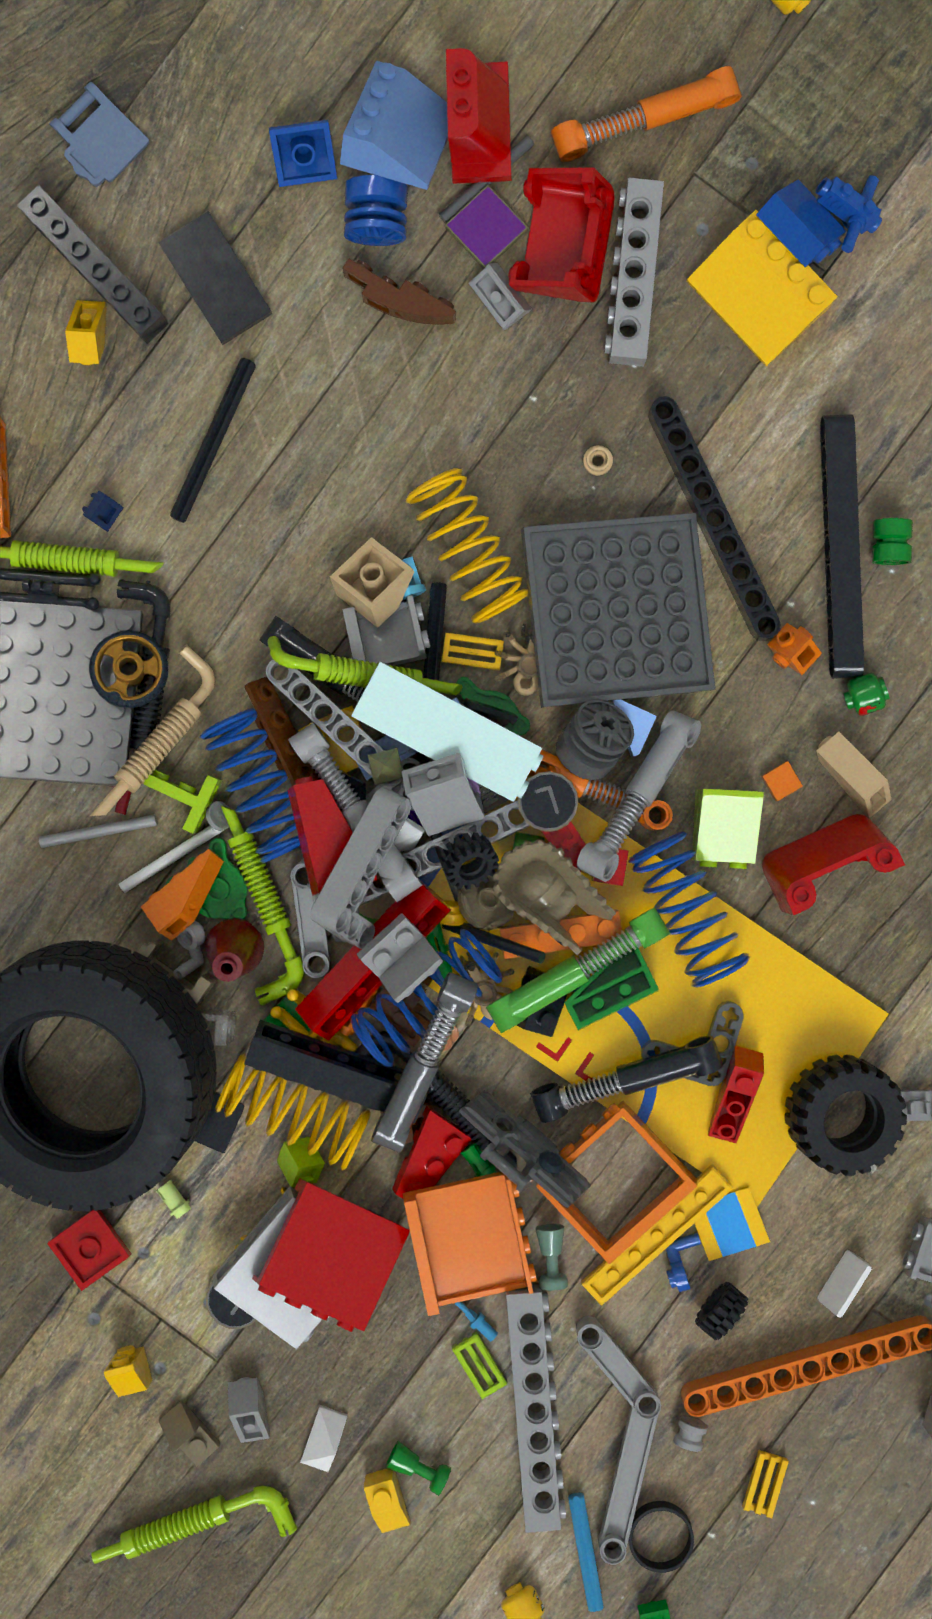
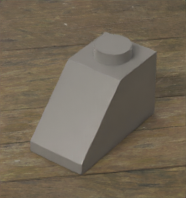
M244 1377L234 1382H228L229 1418L240 1442L269 1439L270 1432L264 1395L258 1378Z

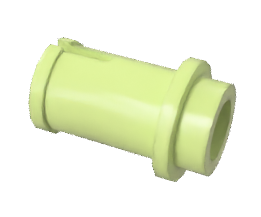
M169 1180L157 1189L156 1193L160 1195L170 1209V1216L174 1215L178 1219L191 1209L188 1204L190 1201L189 1199L186 1201L172 1183L173 1181Z

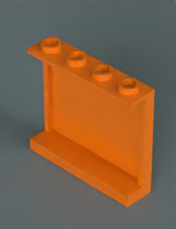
M502 1172L403 1193L428 1316L440 1314L439 1306L525 1287L528 1288L529 1294L533 1293L531 1282L537 1281L533 1263L528 1264L526 1254L531 1253L528 1236H522L520 1226L525 1225L522 1207L516 1208L514 1199L520 1197L519 1191L516 1190L517 1185Z

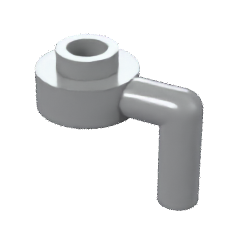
M194 921L176 937L178 942L185 949L189 950L191 959L173 971L174 976L178 980L183 979L204 963L200 945L205 941V931L203 926L197 921Z

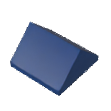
M328 119L269 128L279 187L337 179L332 135Z

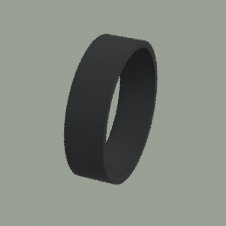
M653 1501L641 1506L635 1512L628 1542L633 1557L642 1567L653 1572L666 1573L678 1569L689 1559L694 1547V1534L689 1518L681 1508L670 1502ZM656 1511H667L676 1514L686 1523L689 1529L688 1542L684 1550L677 1557L666 1562H654L644 1558L637 1552L632 1543L633 1532L638 1522L647 1514Z

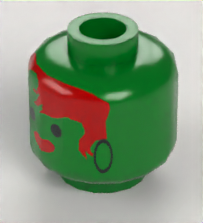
M868 673L849 680L847 684L848 692L843 693L848 710L854 708L860 716L884 709L886 700L890 699L883 677L878 678L874 673Z

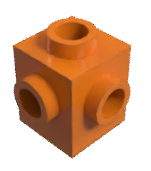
M788 623L767 644L774 653L772 659L783 669L790 667L801 675L822 654L812 640L813 636L805 628L800 626L797 629Z

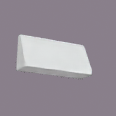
M850 1250L845 1251L817 1296V1299L837 1317L841 1318L868 1277L872 1267L866 1260Z

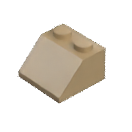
M371 537L330 576L336 595L349 606L354 607L358 613L378 628L399 608L414 574V569Z

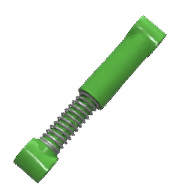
M653 907L629 922L630 926L625 929V932L621 930L620 935L616 933L617 937L612 936V940L607 939V943L602 942V946L598 944L597 949L593 947V951L588 950L589 953H584L583 957L579 955L580 959L573 955L515 991L502 996L486 1006L500 1033L511 1029L524 1021L528 1016L589 982L588 977H590V973L594 975L595 970L599 972V968L604 969V965L608 966L609 962L613 964V960L618 961L617 957L622 958V954L627 955V951L632 952V948L636 950L637 947L643 946L645 949L669 935L670 932L656 908Z

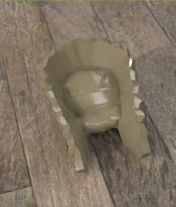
M538 839L535 842L525 841L521 846H515L513 850L504 853L497 872L493 875V881L495 882L493 888L501 902L506 905V908L516 911L525 920L529 919L562 946H568L576 955L583 950L571 938V934L560 925V921L570 913L572 907L577 904L587 914L611 920L616 914L611 907L606 905V899L598 894L597 889L591 887L589 879L572 865L571 858L564 857L563 849L556 848L551 842L545 843L543 840Z

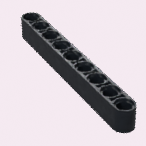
M659 397L653 402L649 410V422L692 512L696 513L698 525L750 634L758 641L769 640L777 635L780 630L779 617L677 403L670 397ZM658 407H666L670 411L671 416L667 419H661L657 416L655 410ZM672 433L679 434L683 439V444L674 446L670 443L668 436ZM683 460H691L695 464L696 471L692 473L684 471L681 462ZM698 486L706 488L708 498L704 500L698 499L694 494V488ZM716 513L719 515L721 525L717 527L711 526L707 522V514ZM726 539L732 542L734 547L732 553H724L720 549L721 540ZM741 566L745 569V580H737L733 576V567ZM747 593H754L758 596L759 604L757 607H750L746 603L745 596ZM760 619H766L770 622L772 626L770 634L760 632L758 628Z
M853 414L823 415L820 422L829 672L832 679L857 678L864 674L855 419Z

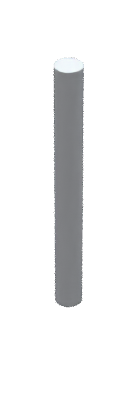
M153 814L40 836L39 844L41 848L158 826L157 817Z

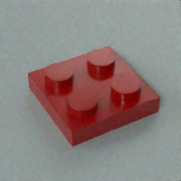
M94 1209L47 1243L81 1291L132 1254L101 1210L94 1211Z

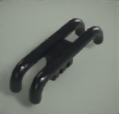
M0 568V580L22 581V590L28 593L0 591V601L82 606L89 610H96L99 607V601L95 597L75 598L59 596L60 585L86 587L100 585L101 577L96 573L83 575Z

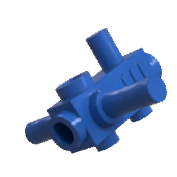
M871 175L867 178L862 194H859L853 189L852 185L844 183L838 177H834L832 180L827 177L824 178L816 189V194H818L816 201L839 217L845 228L848 229L841 247L846 253L853 251L859 233L863 234L865 231L873 233L882 222L880 217L881 209L872 201L879 182L876 176Z

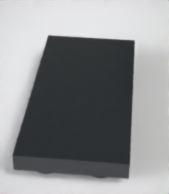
M209 211L158 242L222 345L272 315L269 306Z

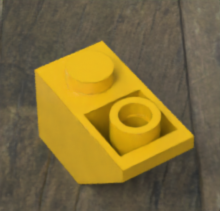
M129 1345L118 1349L104 1370L106 1380L118 1397L145 1391L149 1388L152 1377L144 1346L135 1348L134 1345Z

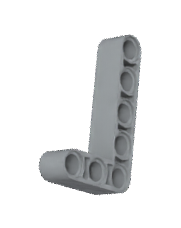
M384 787L379 788L375 792L312 907V921L336 937L360 949H363L373 939L375 926L356 913L410 813V799Z

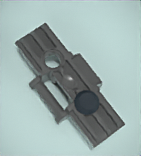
M482 1091L460 1109L459 1113L491 1141L480 1157L484 1161L488 1159L517 1185L516 1190L520 1193L535 1180L564 1207L568 1208L591 1186L583 1175L558 1154L557 1146L527 1119H523L521 1116L516 1117L489 1092ZM497 1123L505 1125L509 1132L499 1129ZM512 1149L526 1162V1166L521 1173L503 1157Z

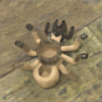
M522 624L521 637L525 639L528 646L527 649H524L509 631L506 630L504 632L510 644L523 655L522 657L495 651V656L518 662L517 666L495 676V681H500L518 672L514 678L513 685L515 691L521 696L533 694L538 687L532 625L529 627L526 636V624Z
M475 949L482 956L481 952ZM467 952L468 961L462 955H460V961L468 975H471L474 982L478 983V987L483 993L482 997L475 996L465 1022L466 1026H470L478 1005L481 1006L482 1014L486 1018L493 1020L486 1006L502 997L497 992L508 994L513 992V990L507 987L496 986L493 979L488 980V975L485 972L483 974L480 973L481 967L471 954ZM494 952L492 956L496 962L499 957L498 952ZM514 969L502 971V978L514 974Z

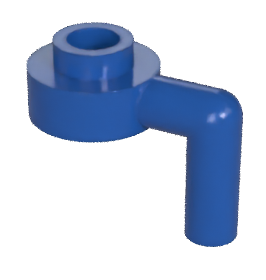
M698 1233L678 1238L666 1248L671 1265V1270L666 1271L671 1288L678 1287L679 1292L691 1289L679 1251L700 1245Z

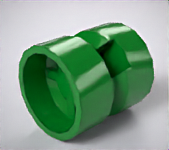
M882 518L873 521V538L877 540V544L872 546L873 564L905 565L912 563V546L907 543V540L912 538L913 521L911 519Z

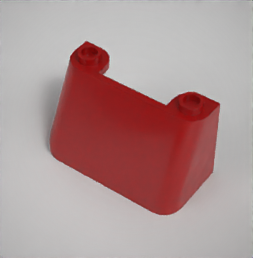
M594 167L529 168L523 191L525 197L534 206L525 261H516L513 267L510 268L508 275L509 286L519 292L594 303L600 291L615 196L613 187Z
M855 814L769 852L762 861V869L780 910L796 915L809 909L815 903L817 894L812 880L854 861H868L873 869L884 873L896 870L904 866L905 863L896 846L870 818L865 815Z

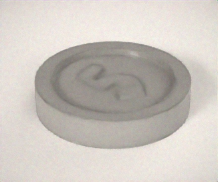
M221 801L211 803L206 809L207 821L217 831L229 828L220 805L228 806Z

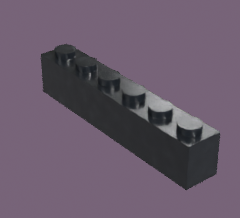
M261 1019L244 1062L245 1065L256 1070L274 1074L285 1080L294 1081L311 1087L314 1090H320L343 1100H349L381 1112H385L404 1071L402 1068L384 1066L376 1059ZM426 1093V1095H425V1097H424V1099H423V1102H422V1104H421V1106H420V1108H419V1110H418V1112H417V1114H416V1116H415V1118H414V1120H413V1123H415L416 1120H417V1118H418V1115H419V1113H420V1111H421V1109H422V1106H423V1104H424V1102H425V1100H426L427 1093Z

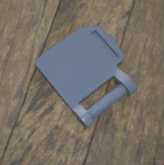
M90 81L84 87L86 91L59 119L55 117L49 125L70 145L65 150L64 156L72 164L76 174L80 178L88 180L93 186L98 187L105 180L109 183L113 182L149 145V139ZM96 100L100 106L72 134L67 128Z

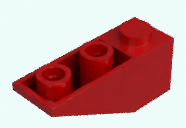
M739 1046L734 1047L726 1076L721 1084L708 1136L737 1144L764 1076L763 1053Z

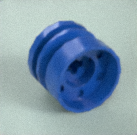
M361 175L347 180L345 184V205L350 210L344 215V221L346 222L344 237L351 242L368 246H390L404 242L407 232L404 226L407 223V217L401 212L407 208L408 186L405 183L378 175Z

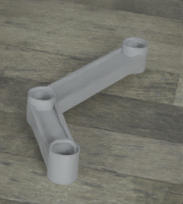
M413 758L401 761L402 768L408 763H413L416 766L421 765L419 761ZM396 780L389 781V782H385V783L391 784V783H394ZM378 784L366 796V801L368 804L370 803L375 792L379 788H382L380 784ZM303 858L292 869L290 875L303 969L308 976L320 978L329 971L331 958L327 930L311 919L313 900L317 895L312 896L310 884L301 883L297 876L298 871L305 867ZM319 956L324 960L325 967L322 971H315L310 967L311 957Z
M584 1316L576 1324L578 1343L631 1405L601 1531L598 1535L601 1558L610 1565H616L621 1563L626 1556V1548L656 1422L661 1411V1402L657 1390L637 1369L604 1329L599 1320L593 1316ZM587 1328L597 1330V1334L593 1338H585L582 1336V1333ZM644 1397L654 1399L653 1403L649 1406L639 1404L640 1400ZM611 1541L619 1543L615 1549H608L605 1546Z

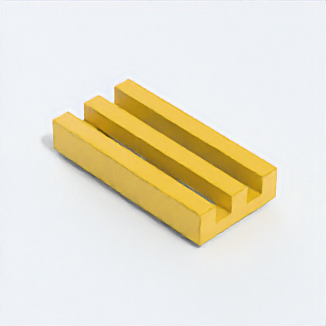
M445 633L441 662L500 671L504 641ZM450 640L496 646L497 651L451 646ZM449 652L496 659L495 663L448 657Z
M758 1450L743 1501V1510L748 1512L752 1510L755 1514L761 1515L762 1513L766 1517H773L789 1462L787 1458ZM764 1460H769L757 1503H752ZM779 1463L767 1505L763 1506L775 1465Z

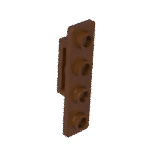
M264 677L246 684L245 690L258 714L255 720L258 729H265L268 735L265 743L268 749H274L278 756L274 761L278 770H285L292 786L296 785L295 780L312 776L313 781L319 780L314 769H312V765L310 763L305 764L300 759L288 740L296 734V731L272 682L268 677Z

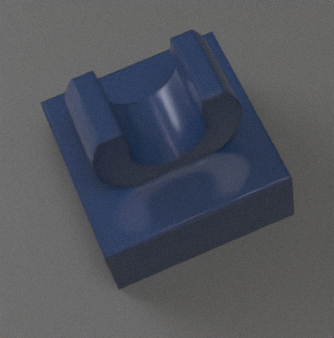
M98 491L91 494L93 500L88 508L83 506V516L108 532L124 507L103 492Z

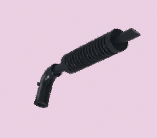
M120 579L117 586L129 590L117 589L118 598L144 601V604L153 605L152 615L155 616L152 638L162 647L166 658H169L170 649L163 647L167 618H170L171 614L170 601L166 593L158 586L150 584L148 580L146 583ZM143 645L142 654L145 657H142V660L147 661L154 654ZM146 674L140 683L141 686H138L140 692H137V695L147 691L153 685L156 678ZM161 693L151 702L140 707L138 706V710H134L137 716L133 718L136 719V722L133 721L135 728L132 727V730L135 732L131 733L134 739H131L130 748L138 749L158 726L157 722H160V719L157 718L158 716L161 717V713H158V711H162L159 705L163 704L160 699L164 697Z
M387 1031L379 1032L392 1054H397L407 1064L412 1052L410 1051V1054L404 1053ZM372 1034L373 1042L382 1053L384 1051L382 1046ZM362 1043L354 1051L373 1058ZM437 1070L427 1095L430 1093L429 1097L431 1099L435 1098L433 1101L435 1103L439 1102L438 1106H443L442 1110H447L446 1114L448 1116L451 1114L450 1118L452 1120L455 1119L454 1122L456 1124L460 1123L458 1126L460 1128L464 1127L463 1131H468L467 1135L469 1137L472 1135L471 1139L473 1141L476 1140L475 1143L477 1145L480 1144L479 1147L484 1150L491 1141L459 1113L460 1109L470 1100H465L466 1096H461L462 1092H457L458 1088L456 1086L453 1088L454 1084L452 1082L448 1083L450 1080L448 1078L444 1079L445 1075H440L441 1071ZM509 1151L503 1157L517 1169V1158Z

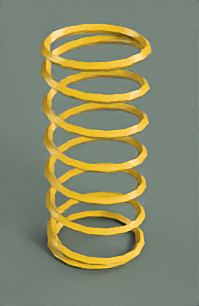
M453 468L415 488L407 496L406 503L414 504L423 501L447 488L456 480L462 481L445 499L417 515L416 520L421 521L446 507L473 500L463 513L441 529L428 535L427 540L432 541L456 528L484 520L476 531L438 558L439 561H443L473 546L495 541L483 554L452 574L449 578L450 581H454L488 565L506 561L496 572L460 598L461 601H466L495 587L517 581L508 591L472 616V623L477 624L503 612L528 595V589L515 592L522 583V577L510 576L494 581L509 567L511 557L502 555L484 560L498 547L500 537L490 535L475 539L487 527L489 517L477 515L466 518L476 507L478 497L472 495L456 497L464 489L467 477L462 476V469Z
M246 1053L241 1054L236 1061L215 1107L216 1113L221 1112L227 1102L224 1112L225 1117L233 1113L259 1070L253 1069L237 1093L245 1068ZM260 1071L258 1083L246 1116V1127L253 1124L272 1092L281 1081L266 1128L267 1137L276 1131L301 1092L287 1137L288 1146L296 1142L321 1103L310 1137L308 1154L310 1156L316 1153L341 1114L328 1160L330 1165L335 1164L350 1143L340 1166L342 1171L345 1170L371 1116L370 1110H365L361 1113L336 1153L348 1114V1100L343 1101L338 1106L316 1141L327 1106L328 1093L321 1092L296 1130L308 1086L299 1084L276 1118L287 1080L276 1076L257 1105L266 1075L265 1071Z

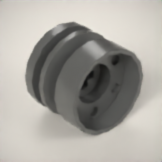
M597 699L586 701L579 707L576 714L571 718L570 723L566 725L558 736L556 742L557 756L572 774L582 779L597 780L604 778L632 744L634 738L633 725L628 716L619 707L607 701Z

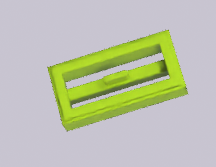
M477 1331L472 1333V1336L469 1338L466 1337L459 1344L456 1343L452 1346L454 1354L482 1399L507 1385L505 1376ZM476 1343L496 1376L497 1383H494L471 1344ZM467 1349L489 1386L487 1389H484L461 1350Z

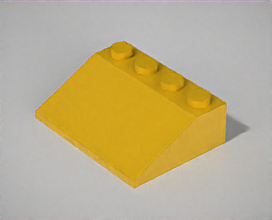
M755 210L733 230L686 281L767 367L824 314L838 296L809 265L804 267L759 219L756 215L758 211Z

